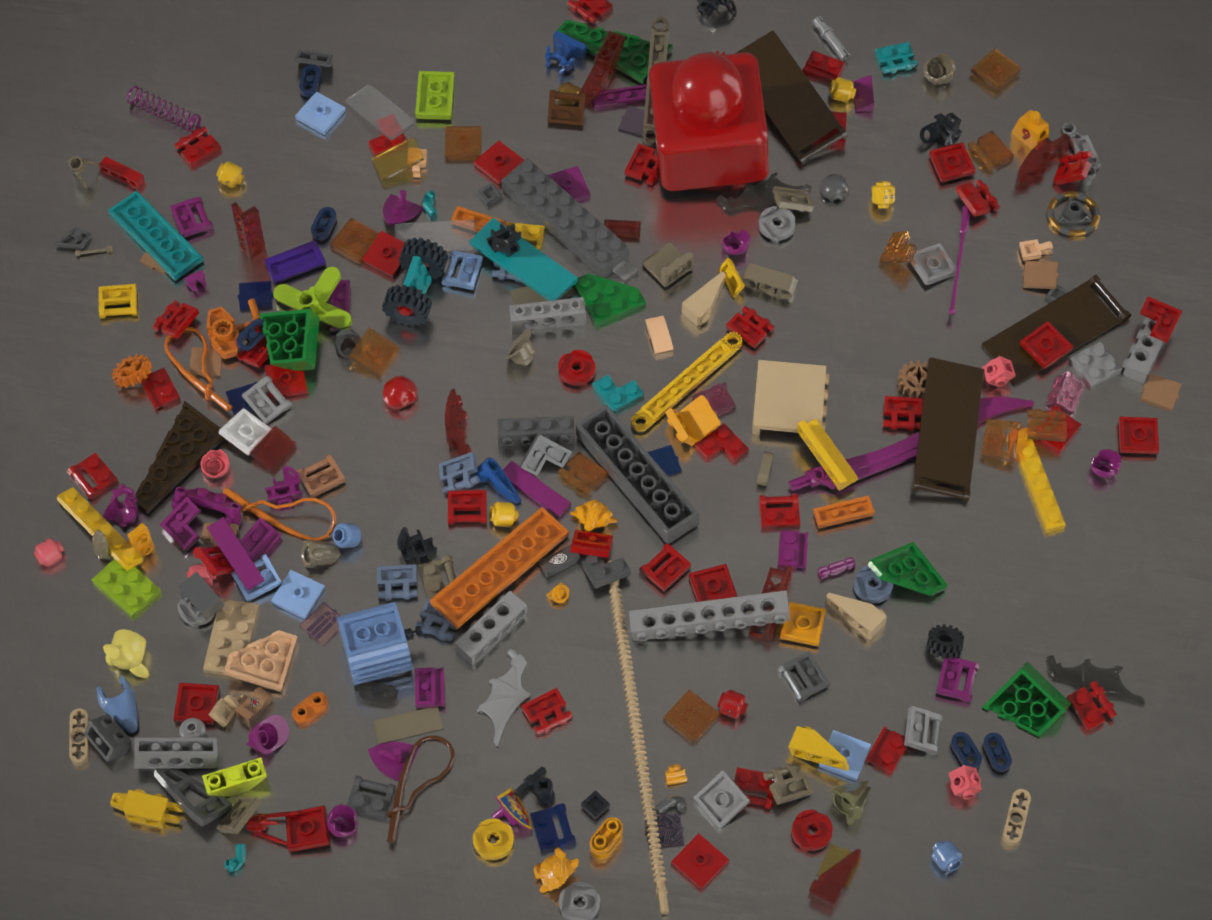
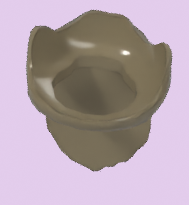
M97 530L92 538V549L100 559L112 561L114 558L109 554L107 540L103 532Z
M304 540L303 542L305 543L301 550V558L305 568L333 564L341 554L338 547L324 541ZM307 549L309 553L310 562H308L306 557Z

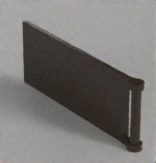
M773 30L736 52L751 53L757 58L764 110L802 165L809 158L835 142L848 137L845 129L837 121ZM836 129L838 131V133L826 139L825 141L818 144L809 151L805 152L804 154L800 152L802 149L811 145L812 143L819 140L828 133L832 132L833 130Z
M1098 275L1092 276L1085 283L982 343L983 349L992 359L1001 356L1011 360L1016 377L1010 380L1013 385L1021 383L1043 369L1019 343L1020 340L1047 321L1073 345V349L1067 353L1069 354L1131 317V313L1125 310L1100 282L1101 279ZM1091 286H1095L1119 314L1117 318L1091 289Z
M932 357L928 359L912 490H923L960 498L965 502L969 501L984 369ZM920 478L964 487V490L960 491L920 482Z

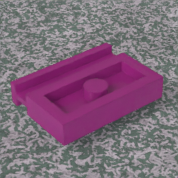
M259 518L239 542L251 560L255 562L261 559L260 556L270 551L282 534L275 531L262 518Z
M780 530L777 568H801L806 570L808 532L800 533V531Z
M435 667L415 668L416 708L445 707L444 667L437 669Z

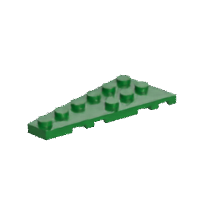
M567 19L557 29V31L587 45V53L642 84L647 80L650 41L622 32L613 31L612 33L604 31V28L601 27L597 29L591 28L587 24ZM668 44L667 55L673 50L672 44Z

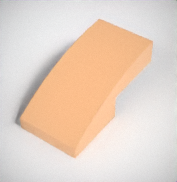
M664 316L645 319L654 354L673 351L671 337Z

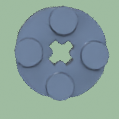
M869 565L862 567L854 579V591L863 602L880 603L891 595L893 583L879 579ZM870 581L879 584L875 588L869 586Z

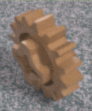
M917 360V363L914 364L913 361H910L909 366L904 364L903 369L899 370L897 382H899V389L904 388L903 394L910 393L909 397L911 398L913 395L916 398L924 397L927 362L925 361L923 364H920V360Z

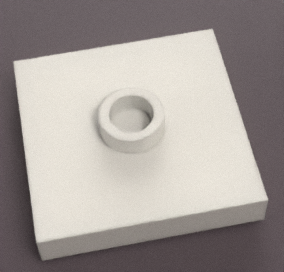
M244 408L219 430L221 436L247 455H250L273 432V429Z

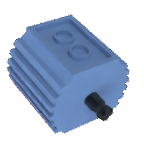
M395 602L336 617L354 686L412 670L407 641L413 640L415 635L420 638L423 636L420 626H416L414 631L411 628L403 629Z

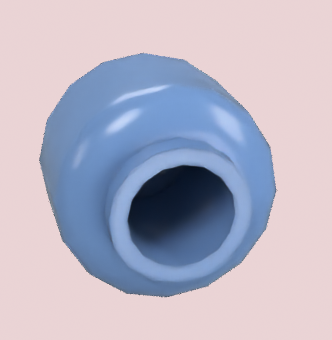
M340 523L334 528L332 536L334 543L338 547L354 548L360 543L362 534L356 524Z
M939 841L933 846L932 860L942 871L952 872L961 865L962 853L952 841Z

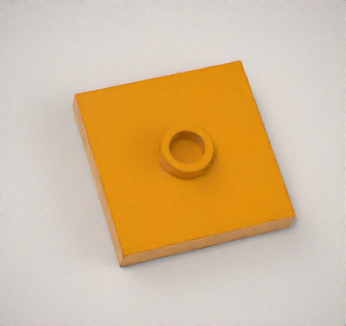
M788 601L791 621H786L782 624L780 639L819 647L826 609Z

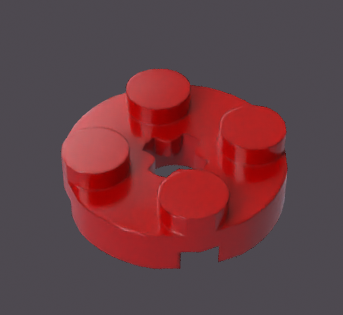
M572 350L571 353L562 355L558 362L559 377L567 384L581 387L586 386L595 375L596 364L588 352ZM580 365V370L576 371L572 367Z
M805 810L799 813L791 829L794 842L803 851L823 849L830 843L833 826L829 817L824 813L817 812V810ZM809 826H812L813 829L817 828L815 834L812 835L807 832Z

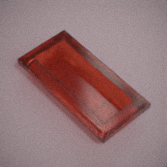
M604 220V225L617 237L640 238L641 221Z

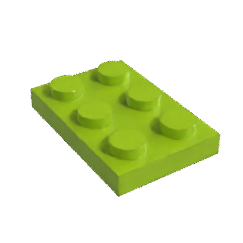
M419 71L416 119L451 120L454 72Z
M115 559L91 579L96 587L131 618H134L161 593V589L136 567L126 571Z

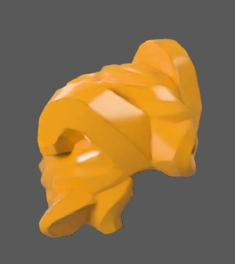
M597 499L577 506L575 508L576 511L570 512L571 515L579 519V522L584 525V529L588 532L595 528L606 527L610 523L618 522L616 518L612 517L613 513L608 510L607 506Z
M559 847L554 850L555 855L547 857L542 863L536 864L533 869L535 878L541 879L543 883L539 891L544 893L556 888L559 889L562 884H565L567 878L575 872L579 859L569 860V858L565 857L566 853Z

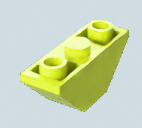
M260 757L203 775L202 778L209 796L231 797L250 791L263 781L267 774Z

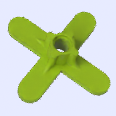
M336 267L325 269L316 285L310 287L309 290L300 291L287 284H280L273 291V296L278 302L295 310L311 309L320 317L319 321L339 330L348 329L352 324V317L348 312L326 303L341 279V273Z

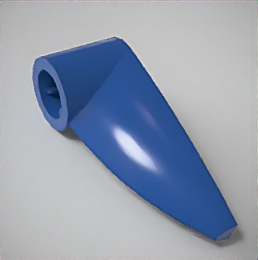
M487 458L477 467L478 472L474 474L479 477L481 482H487L498 494L511 502L518 504L522 501L505 472L493 458Z

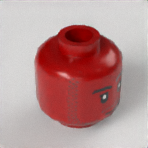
M728 690L726 693L722 692L717 707L720 708L721 714L737 719L741 714L745 715L749 704L745 703L746 697L744 694Z

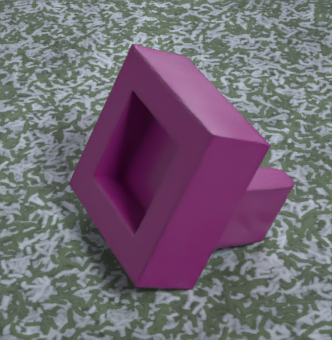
M203 270L183 279L186 286L193 292L198 291L195 286L196 281L201 283L203 288L207 285Z

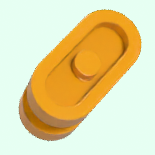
M611 817L606 819L591 837L590 855L594 860H606L622 841L623 824L618 818Z

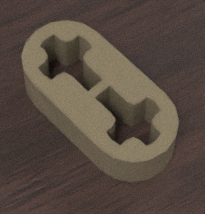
M764 451L757 479L758 485L767 486L774 453Z

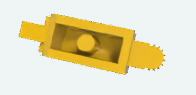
M139 789L135 791L129 790L128 794L113 793L110 801L111 807L124 811L128 821L164 828L165 822L180 823L181 819L175 815L168 814L169 810L180 813L184 811L179 804L169 802L168 798L162 794L150 795Z

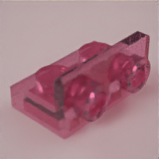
M1066 372L1055 378L1053 390L1047 397L1046 407L1050 409L1053 406H1058L1070 416L1075 412L1086 383L1070 372Z
M726 382L715 384L710 389L699 391L692 396V401L700 395L705 396L717 416L736 409V405L727 391L728 385Z

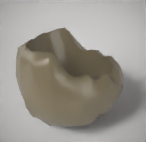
M945 53L928 59L923 67L924 77L933 85L949 83L954 78L956 72L955 61Z

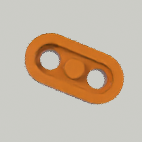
M322 692L312 693L293 708V721L300 726L309 724L327 709V696ZM316 699L321 700L319 703L314 702ZM304 711L305 714L299 715V712Z

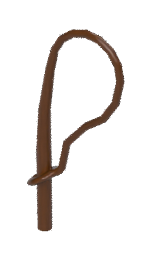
M436 735L426 736L419 739L413 745L399 777L393 808L387 813V817L391 818L387 837L388 843H395L399 816L411 807L416 793L428 784L440 780L450 771L455 755L451 743L445 738ZM436 739L442 741L448 746L451 754L447 768L439 776L427 780L412 792L407 806H401L406 776L416 748L426 740Z

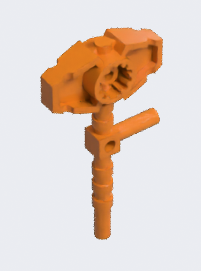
M255 299L248 300L253 316L252 321L260 319ZM223 307L208 310L207 335L209 340H211V346L224 359L237 356L236 338L251 322L247 321L244 324L240 323L235 326L234 318Z

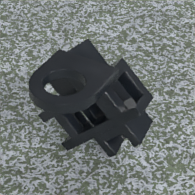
M697 0L699 5L696 8L699 14L702 15L704 13L706 17L714 10L717 11L719 4L726 6L732 15L737 13L733 0Z
M953 112L947 114L946 117L940 113L934 115V118L937 120L936 122L924 126L920 131V139L925 144L932 143L943 137L946 140L945 145L950 143L954 145L962 133L959 129L962 120ZM926 130H928L930 133V138L928 140H926L924 137V132Z
M500 224V230L496 232L493 229L490 230L491 237L486 240L494 253L504 252L509 257L520 250V246L516 241L521 239V232L517 233L515 231V224L507 228Z
M403 527L398 536L397 547L401 551L406 565L416 562L417 565L431 562V556L437 553V547L433 545V538L424 540L419 529L416 530V535L410 537L408 528Z

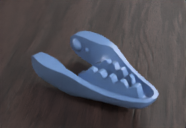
M122 675L120 676L119 683L123 685L125 690L114 698H105L103 688L98 686L96 687L97 700L103 711L109 714L124 731L131 734L138 729L136 698L133 687Z

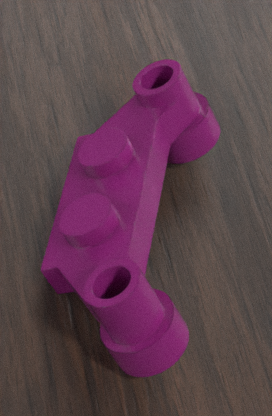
M184 487L175 488V495L172 498L171 504L173 509L187 496L196 505L225 513V520L229 526L230 523L238 524V526L241 524V505L234 503L225 494L211 492L206 488L198 487L188 490Z

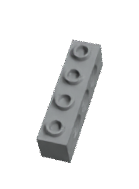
M583 297L509 305L512 333L524 332L528 329L534 331L586 325Z
M1147 317L1143 323L1146 325L1145 328H1140L1136 339H1139L1137 344L1133 342L1129 351L1131 353L1130 358L1126 357L1122 365L1125 368L1123 376L1142 384L1145 383L1164 344L1163 341L1150 336L1156 321Z
M511 591L506 595H501L492 608H487L483 616L470 625L467 632L460 634L456 638L455 651L473 666L527 614V605ZM501 612H507V613H508V614L505 615V616L500 615ZM488 625L494 626L492 629L486 628ZM474 638H479V639H481V640L478 641V642H473V641H471V640L474 639Z
M217 738L134 739V769L216 768L218 756Z

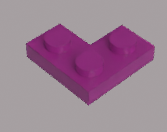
M186 496L160 525L185 551H188L200 539V536L188 524L202 510Z

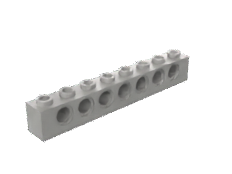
M787 590L629 611L633 641L640 642L653 638L665 639L669 636H686L692 633L704 634L707 631H725L730 628L742 629L746 626H764L768 623L781 624L791 621ZM768 608H772V609H773V610H771V611H765V610L768 609ZM747 611H753L751 614H746ZM729 613H732V614H733V615L730 616V617H727V616H726V615L729 614ZM708 616H714L712 619H706ZM688 619H694L691 622H687ZM649 624H655L652 627H647Z

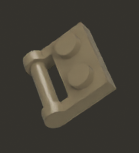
M444 556L439 560L418 565L426 597L433 598L445 588L439 568L445 567L449 583L456 579L452 566V556Z

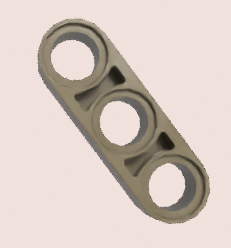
M749 264L742 278L746 287L783 299H791L798 284V280L792 275L756 264Z

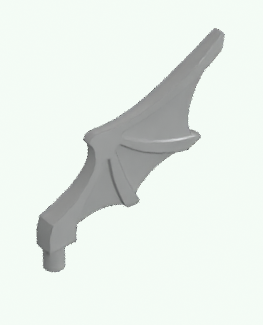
M513 648L507 653L513 659L511 661V669L505 675L489 681V684L492 685L491 694L477 709V713L484 712L491 718L495 727L493 742L496 747H499L502 734L513 713L531 696L529 692L522 688L521 678L527 667V662Z

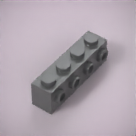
M574 416L497 419L499 447L531 446L538 433L558 444H575Z

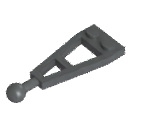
M154 769V777L185 813L200 826H205L229 812L232 808V803L223 796H209L204 784L178 769ZM166 775L172 777L173 779L179 782L173 784ZM189 787L208 799L193 807L181 791Z

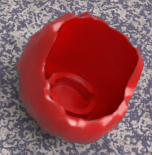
M395 376L384 385L382 392L383 401L392 409L404 408L409 404L415 403L417 400V387L411 379L404 376Z

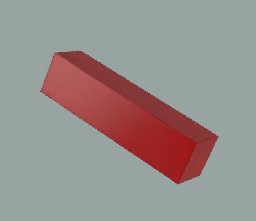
M106 156L99 164L102 172L137 189L145 181L143 174Z

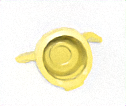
M122 629L116 631L112 643L103 646L107 664L122 670L129 669L135 676L147 679L149 671L142 664L147 641L138 633Z

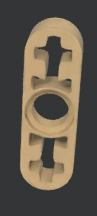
M81 708L73 710L70 714L69 757L76 766H83L89 760V740L86 736L80 742L74 740L76 734H84L89 723L87 712ZM79 715H82L83 717L81 719L82 727H78V722L76 720L78 719ZM78 748H81L82 753L80 759L76 758L78 756Z
M1018 789L1013 793L1002 835L1003 842L1010 847L1017 846L1020 843L1025 826L1031 795L1024 789ZM1019 796H1023L1024 800L1021 808L1017 807ZM1013 813L1020 814L1022 821L1014 822L1011 819V815ZM1012 827L1016 828L1014 834L1015 838L1013 840H1011L1009 836Z

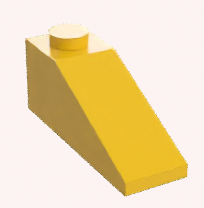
M807 726L804 728L796 727L788 746L792 756L845 771L849 770L846 758L813 728Z

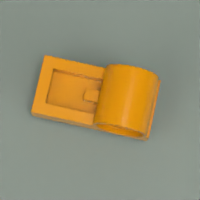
M143 523L127 534L129 538L127 542L142 557L150 554L155 548L148 528Z

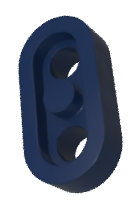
M309 64L302 70L299 89L300 93L305 97L313 96L318 90L321 73L317 65Z
M324 207L319 210L311 226V234L314 239L321 241L330 235L337 220L336 211L333 208Z
M253 320L237 336L236 346L239 350H251L265 336L263 333L264 320ZM255 327H259L260 332H256ZM242 340H247L248 345H244Z
M965 732L955 733L951 740V748L962 766L966 765L978 769L982 762V755L973 740ZM961 742L964 746L961 747L957 743ZM968 759L974 760V763H969Z
M998 733L987 734L983 741V747L992 768L998 772L1007 771L1011 766L1012 757L1003 737ZM990 743H995L996 747H991ZM997 761H1003L1004 764L1000 765Z

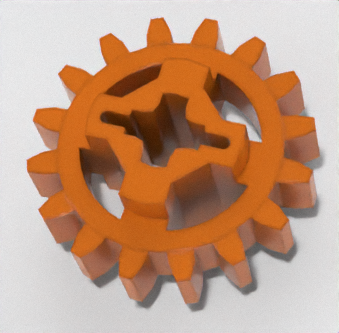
M136 354L134 357L130 355L128 358L122 359V363L116 364L117 368L112 369L113 373L111 376L115 384L119 385L120 388L123 386L128 388L129 385L135 386V383H141L142 379H146V374L151 373L152 365L144 354L141 356Z

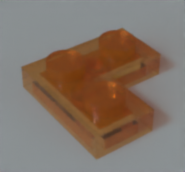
M907 231L892 234L879 259L882 265L912 261L918 248L914 243L907 244L911 237Z

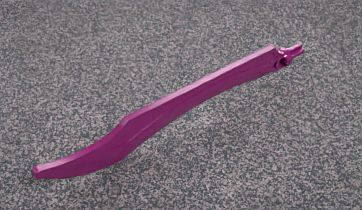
M1011 397L981 398L978 426L989 419L1006 413L1032 409L1034 402L1032 400ZM919 432L885 448L845 460L858 476V480L915 459ZM822 466L807 470L805 475L788 481L789 488L792 491L807 486L813 488L818 485L827 486L832 490L837 488Z

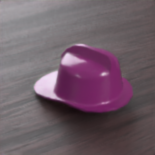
M275 714L262 720L250 730L249 742L246 743L247 746H251L262 754L272 753L288 739L289 726L287 721L282 716Z

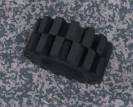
M942 624V627L936 625V628L932 627L929 630L927 650L930 651L931 655L935 654L937 658L939 656H942V659L948 657V660L952 659V656L957 658L963 650V632L958 631L957 627L953 629L952 625H949V627H946V624Z

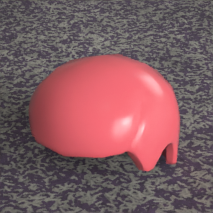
M210 450L202 457L200 465L202 472L207 477L216 479L227 474L230 461L228 455L223 450Z

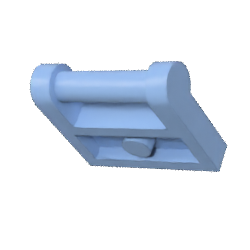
M455 250L451 251L447 272L442 278L441 284L446 287L455 286L474 290L483 257ZM462 260L457 278H454L453 274L457 261Z
M266 554L260 556L261 559L253 562L257 569L264 565L266 566V569L260 571L265 581L253 589L247 591L236 572H231L247 602L282 584Z

